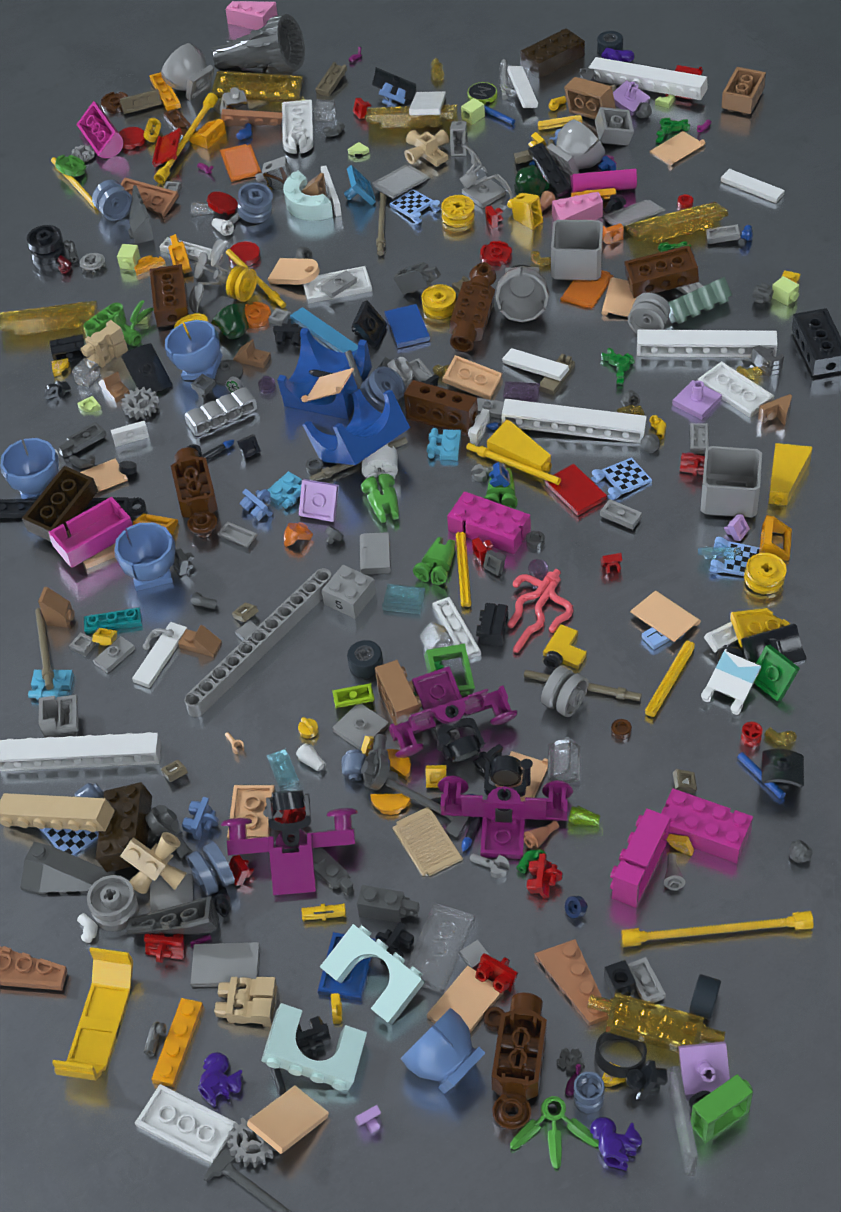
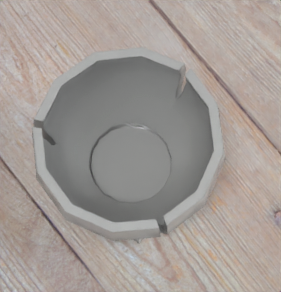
M191 43L184 44L176 49L166 60L161 70L162 78L166 84L176 90L186 91V98L189 101L211 87L214 67L211 64L209 66L206 65V59L202 51Z
M575 119L570 120L559 131L556 146L551 143L547 147L558 168L569 176L579 174L580 169L593 167L605 155V150L600 140L589 128Z
M524 266L505 268V274L499 279L495 292L500 312L509 320L522 323L534 320L543 313L547 307L550 295L545 278L539 274V267Z

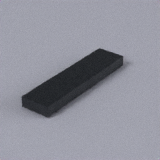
M543 143L528 148L529 154L556 196L560 197L572 192L571 186Z

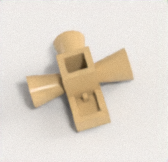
M416 130L408 133L406 142L416 146L404 152L405 158L410 164H414L420 157H423L436 167L448 160V154L438 149L439 146L449 143V137L444 130H440L434 136L429 132L420 135Z
M163 832L159 843L155 844L151 850L134 837L129 842L120 857L140 870L129 881L135 891L146 894L152 880L155 881L159 875L174 890L181 883L187 872L168 864L173 857L171 853L181 844L175 835Z

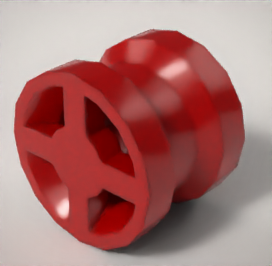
M747 722L743 725L741 742L745 746L753 748L760 745L763 731L761 725L756 722Z

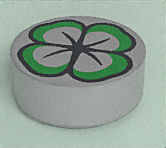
M232 376L226 381V388L233 393L237 389L243 388V383L239 378Z

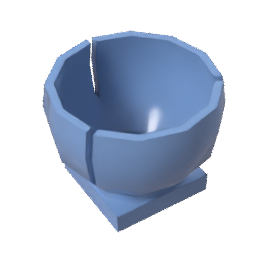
M193 320L184 322L191 337L189 339L183 324L174 328L165 339V350L171 362L178 369L183 370L181 374L182 380H196L201 374L215 379L223 356L220 351V340L216 329L208 321Z
M39 438L24 439L28 451L27 455L22 440H19L10 445L1 455V473L11 488L20 491L22 499H38L58 474L59 457L48 441Z
M154 522L137 523L126 528V531L124 530L118 536L114 550L115 558L124 573L133 578L136 591L173 582L170 567L175 559V541L166 527Z
M450 1008L400 1059L418 1077L439 1081L440 1085L438 1088L445 1094L479 1061L485 1052L480 1047L476 1049L472 1047L469 1027L462 1017Z

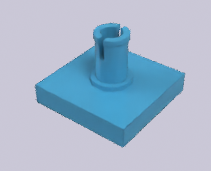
M350 165L347 168L351 188L344 192L345 197L351 200L359 194L370 205H373L376 200L371 182Z

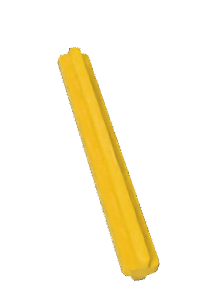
M457 532L456 547L461 606L465 608L471 606L466 534L464 532Z
M687 640L683 644L645 709L647 716L655 717L695 649L694 642Z

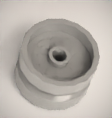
M643 293L637 296L628 315V324L635 333H637V330H663L670 314V306L663 297L657 294Z
M563 665L559 666L550 675L543 688L541 703L550 709L556 708V711L565 717H570L583 702L589 686V680L579 673L573 675V671Z
M109 875L102 877L94 882L88 891L87 904L96 924L106 931L125 929L128 919L138 915L139 904L133 886L122 876Z

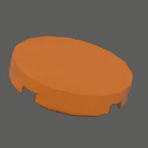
M252 302L253 304L251 305L246 304L245 315L249 328H260L269 323L268 318L271 315V310L268 305L262 302Z

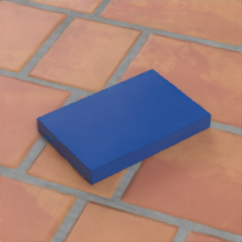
M417 304L384 311L397 348L430 341L429 333Z
M333 932L327 957L345 934ZM372 957L358 962L342 983L336 981L323 970L318 994L331 996L333 993H339L341 998L362 1001Z

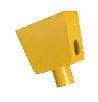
M520 193L508 201L507 206L512 209L513 218L517 222L532 230L543 223L540 197L538 195Z

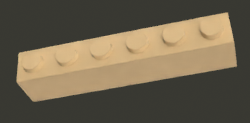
M4 793L0 800V824L6 827L71 829L73 831L88 830L90 832L106 831L115 810L105 798Z

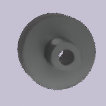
M330 525L325 530V533L329 535L326 542L331 545L335 539L341 541L344 536L342 532Z

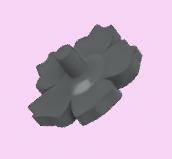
M568 1048L561 1049L560 1059L556 1060L557 1066L561 1070L566 1069V1074L572 1075L576 1073V1064H580L581 1069L585 1066L583 1058H580L582 1052L579 1049H572L570 1054Z

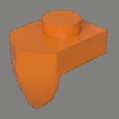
M621 223L607 228L603 226V241L605 244L608 245L623 240L624 227Z
M288 523L284 532V546H291L297 540H311L313 533L304 523Z

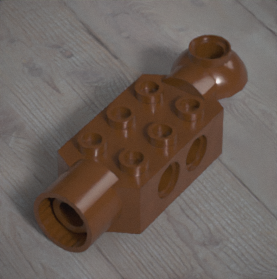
M481 262L473 267L469 273L471 281L462 283L450 320L449 333L452 334L450 344L455 350L460 352L471 351L475 341L483 339L494 304L495 289L490 285L496 281V273L486 262Z
M182 448L175 454V463L170 465L182 517L189 518L187 526L191 532L201 538H206L212 534L217 525V518L212 513L218 510L207 460L200 457L198 451L194 448Z
M525 992L513 995L510 1011L501 1014L492 1069V1090L500 1095L492 1108L493 1117L502 1128L508 1130L519 1129L530 1119L531 1106L527 1100L538 1096L546 1040L547 1019L541 1016L543 1001L537 995ZM515 1112L516 1115L510 1116L507 1113Z

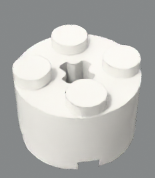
M386 444L362 460V474L366 479L374 476L377 481L380 474H390L395 479L398 472V452L394 446L391 448Z

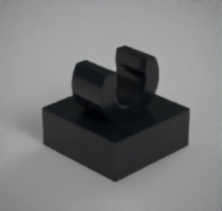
M253 434L237 441L244 458L261 452L257 439Z

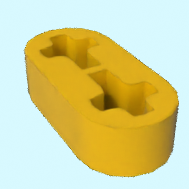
M150 118L146 124L144 138L149 142H155L159 135L161 123L158 119Z

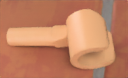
M229 732L225 734L232 744L234 754H238L236 749L238 746L244 750L243 741L235 740Z

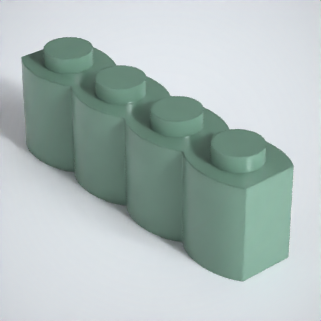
M725 277L668 302L671 323L677 321L680 324L686 321V317L689 315L693 318L701 314L700 310L704 308L705 311L714 308V304L717 302L721 305L729 301L728 297L732 296Z

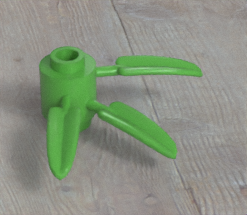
M144 300L140 301L135 307L130 319L132 323L130 326L125 324L119 313L115 316V323L121 327L124 340L130 346H138L142 340L141 334L134 329V326L154 311L150 307L139 313L145 302Z
M551 1096L546 1098L541 1104L542 1116L537 1121L531 1119L513 1138L510 1148L514 1150L525 1144L541 1129L539 1124L545 1119L552 1121V1130L548 1131V1144L552 1166L556 1169L560 1167L562 1157L561 1131L557 1130L556 1120L562 1118L568 1123L567 1129L593 1147H598L599 1140L594 1139L590 1130L576 1118L570 1120L566 1117L564 1101L557 1096ZM550 1104L556 1106V1112L553 1114L548 1111Z

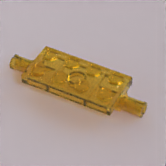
M616 992L611 1000L590 994L587 1006L588 1009L607 1013L609 1017L605 1032L679 1052L678 1046L699 1044L702 1040L710 1043L724 1042L725 1031L705 1027L706 1024H703L704 1017Z

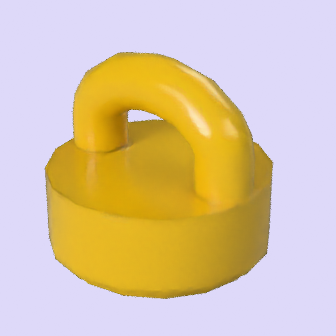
M302 717L298 725L300 736L306 739L315 737L318 733L317 722L313 719Z

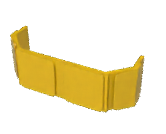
M90 947L89 951L93 958L92 984L67 1060H53L52 1064L56 1075L96 1081L102 1075V1072L106 1071L119 1025L129 999L133 959L127 952Z

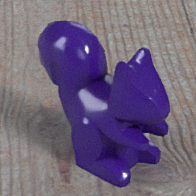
M606 48L601 57L630 63L634 60L635 55L631 50L621 51Z
M219 1052L211 1053L204 1060L203 1068L206 1071L201 1075L198 1086L201 1096L212 1107L216 1106V1097L221 1094L226 1099H230L229 1091L239 1093L242 1089V1070L230 1076L225 1075L224 1073L229 1068V1059Z
M600 1117L595 1119L591 1123L590 1133L593 1134L594 1139L599 1140L598 1147L603 1155L604 1162L607 1166L627 1170L628 1164L626 1162H628L629 1158L626 1155L636 1156V1147L642 1145V1138L634 1128V1124L630 1123L625 1134L616 1133V1125L610 1118Z

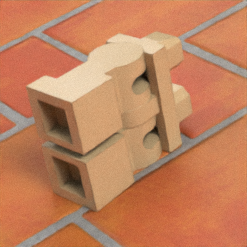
M112 320L106 323L107 327L103 330L93 333L91 337L85 338L86 345L81 348L84 356L88 357L85 363L91 369L97 365L103 368L114 357L118 358L128 351L121 327Z
M231 977L230 982H220L218 985V996L228 999L227 1002L215 1003L214 1012L216 1017L227 1018L228 1024L257 1023L263 1024L264 1027H272L278 990L276 978L256 977V979Z

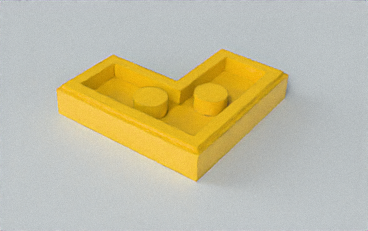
M560 624L543 650V656L546 657L549 651L558 652L563 657L562 664L578 670L587 656V651L571 646L578 636V631Z

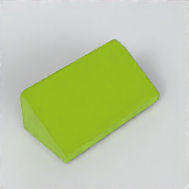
M371 683L332 690L335 708L375 701Z

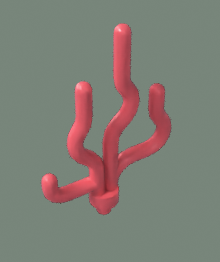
M554 569L553 572H548L543 581L528 574L519 575L513 581L512 585L514 588H518L522 582L531 583L538 588L534 592L523 594L517 599L515 612L507 623L508 628H513L523 613V604L526 601L539 598L535 605L537 622L525 629L513 647L514 653H519L531 634L543 627L545 616L542 608L549 597L555 603L566 608V612L557 616L548 629L550 633H555L559 625L569 620L572 616L574 609L571 602L555 593V588L561 581L559 577L561 574L560 570Z

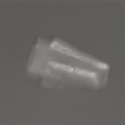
M197 201L195 203L191 202V215H195V217L213 215V210L209 208L208 204Z

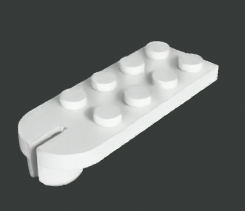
M312 100L282 102L283 147L288 153L297 154V145H299L300 153L311 150L314 145Z

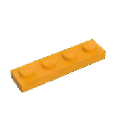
M161 72L149 75L153 87L159 90L160 99L167 112L175 108H181L180 101L172 87L163 80Z
M181 998L151 1078L153 1083L175 1087L204 1007L202 1002Z

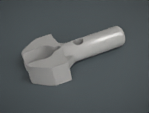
M481 464L475 465L471 470L472 475H474V481H487V476L493 470V466L485 468Z
M474 853L470 856L471 862L490 868L491 877L494 878L506 876V871L497 867L503 866L510 869L508 860L501 855H498L497 859L494 860Z

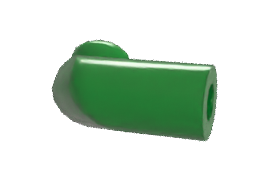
M542 849L527 851L516 869L521 873H525L529 868V862L539 860V854H544L545 851Z

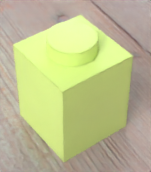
M474 98L461 106L462 120L471 125L485 117L484 104Z
M122 244L117 255L120 269L135 270L134 267L140 259L138 245Z
M784 276L772 285V290L774 291L772 298L786 306L796 301L799 297V284Z

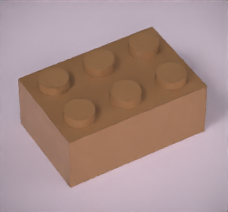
M736 67L723 91L722 108L751 114L765 88L766 72Z
M574 77L564 87L570 113L596 119L600 107L616 109L612 86Z
M398 660L375 667L378 692L394 725L407 722L412 714L421 711L420 707H422L420 698L414 695L413 684L411 681H407L406 670L404 666H400Z

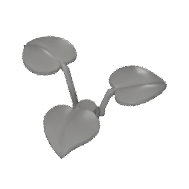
M464 143L463 147L470 153L472 158L471 164L473 165L459 179L463 186L468 189L473 184L476 186L478 183L495 178L509 193L510 199H513L510 186L499 174L476 180L478 179L476 172L480 168L486 174L488 172L476 152L467 143Z
M217 240L211 250V266L217 267L219 270L215 271L207 268V253L201 252L199 254L198 262L194 269V277L199 279L205 269L214 273L213 278L216 279V282H199L197 286L193 287L189 296V306L195 313H198V307L204 291L203 285H226L230 272L220 267L217 263L230 243L229 241Z

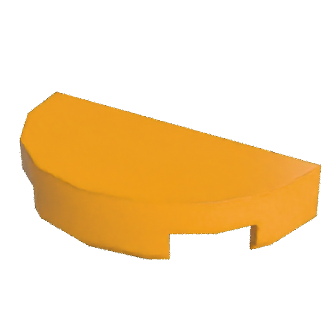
M149 255L139 259L138 264L134 268L138 276L150 271L149 269L158 268L166 263L160 256L158 258Z
M387 749L390 769L407 780L411 773L409 757L397 758L395 754L400 750Z
M370 794L372 805L380 813L386 815L401 813V810L409 806L411 798L403 794Z

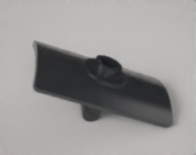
M375 67L372 81L373 86L382 89L385 83L393 85L391 94L396 95L398 88L406 91L404 99L413 101L416 91L415 83Z
M151 343L136 347L121 355L139 390L145 387V390L151 388L152 392L155 391L157 393L173 386Z
M796 624L741 639L745 659L755 664L766 645L774 647L794 664L804 662L807 659Z
M787 749L763 751L762 783H790L802 788L804 786V756Z

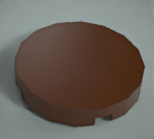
M110 92L106 94L100 102L102 110L113 114L123 112L119 99L128 97V95L123 92L116 94Z

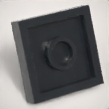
M366 300L362 302L351 329L352 332H355V335L361 334L367 340V343L374 348L378 346L387 323L370 302Z

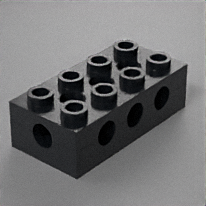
M824 308L793 314L792 331L812 375L841 371V336L828 309Z

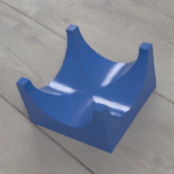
M302 328L300 331V355L296 369L289 380L284 375H279L277 379L284 406L349 420L354 409V399L351 392L358 389L353 374H351L340 393L305 403L302 402V396H308L319 377L312 376L309 373L310 370L315 369L336 373L350 369L345 353L324 347L313 338L309 329ZM360 339L358 349L353 351L352 354L364 382L371 371L372 364L367 340Z
M360 389L352 391L354 399L352 420L346 428H344L342 423L333 426L336 433L334 435L321 432L311 421L302 424L318 457L323 462L357 465L408 430L410 426L392 390H387L383 393L385 406L382 413L377 411L366 400Z

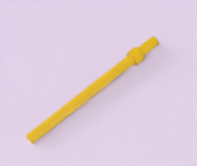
M53 157V158L51 159V162H52L54 165H55V162H56V158H55V157ZM63 174L94 209H97L92 202L91 195L73 176Z
M231 249L226 251V254L237 265L249 268ZM257 276V285L268 295L269 299L274 303L276 302L282 309L285 308L286 303L280 298V295Z
M468 443L466 446L467 450L477 453L482 458H490L556 485H559L561 482L559 477L489 451L484 446L479 447Z

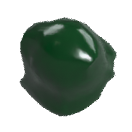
M535 165L520 169L515 176L514 189L517 195L527 193L541 197L542 193L550 188V184L543 178Z
M230 304L222 308L213 317L211 324L218 327L227 338L239 339L249 328L245 315V304Z

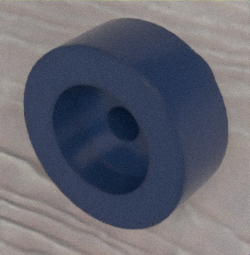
M581 896L568 897L565 902L567 915L570 918H580L585 915L588 905L584 898Z

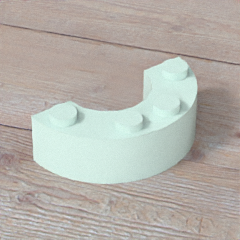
M299 170L291 173L283 187L286 208L289 213L296 218L307 221H320L333 217L331 201L324 194L310 196L302 193V189L307 185V178Z

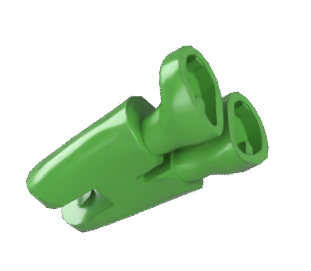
M506 468L510 474L511 484L505 488L502 485L493 487L490 484L492 479L490 477L487 493L484 498L499 503L500 494H502L501 504L515 509L518 505V500L515 496L513 474L510 468Z
M380 474L378 476V483L383 495L378 490L377 481L374 476L364 480L361 484V489L363 493L368 494L367 498L379 521L386 523V514H391L393 520L399 519L398 500L395 488H393L395 484L394 477L390 474Z
M437 537L422 561L414 566V575L423 582H428L431 576V582L434 585L445 583L448 578L447 571L451 567L455 553V540L449 539L446 545H443V538Z

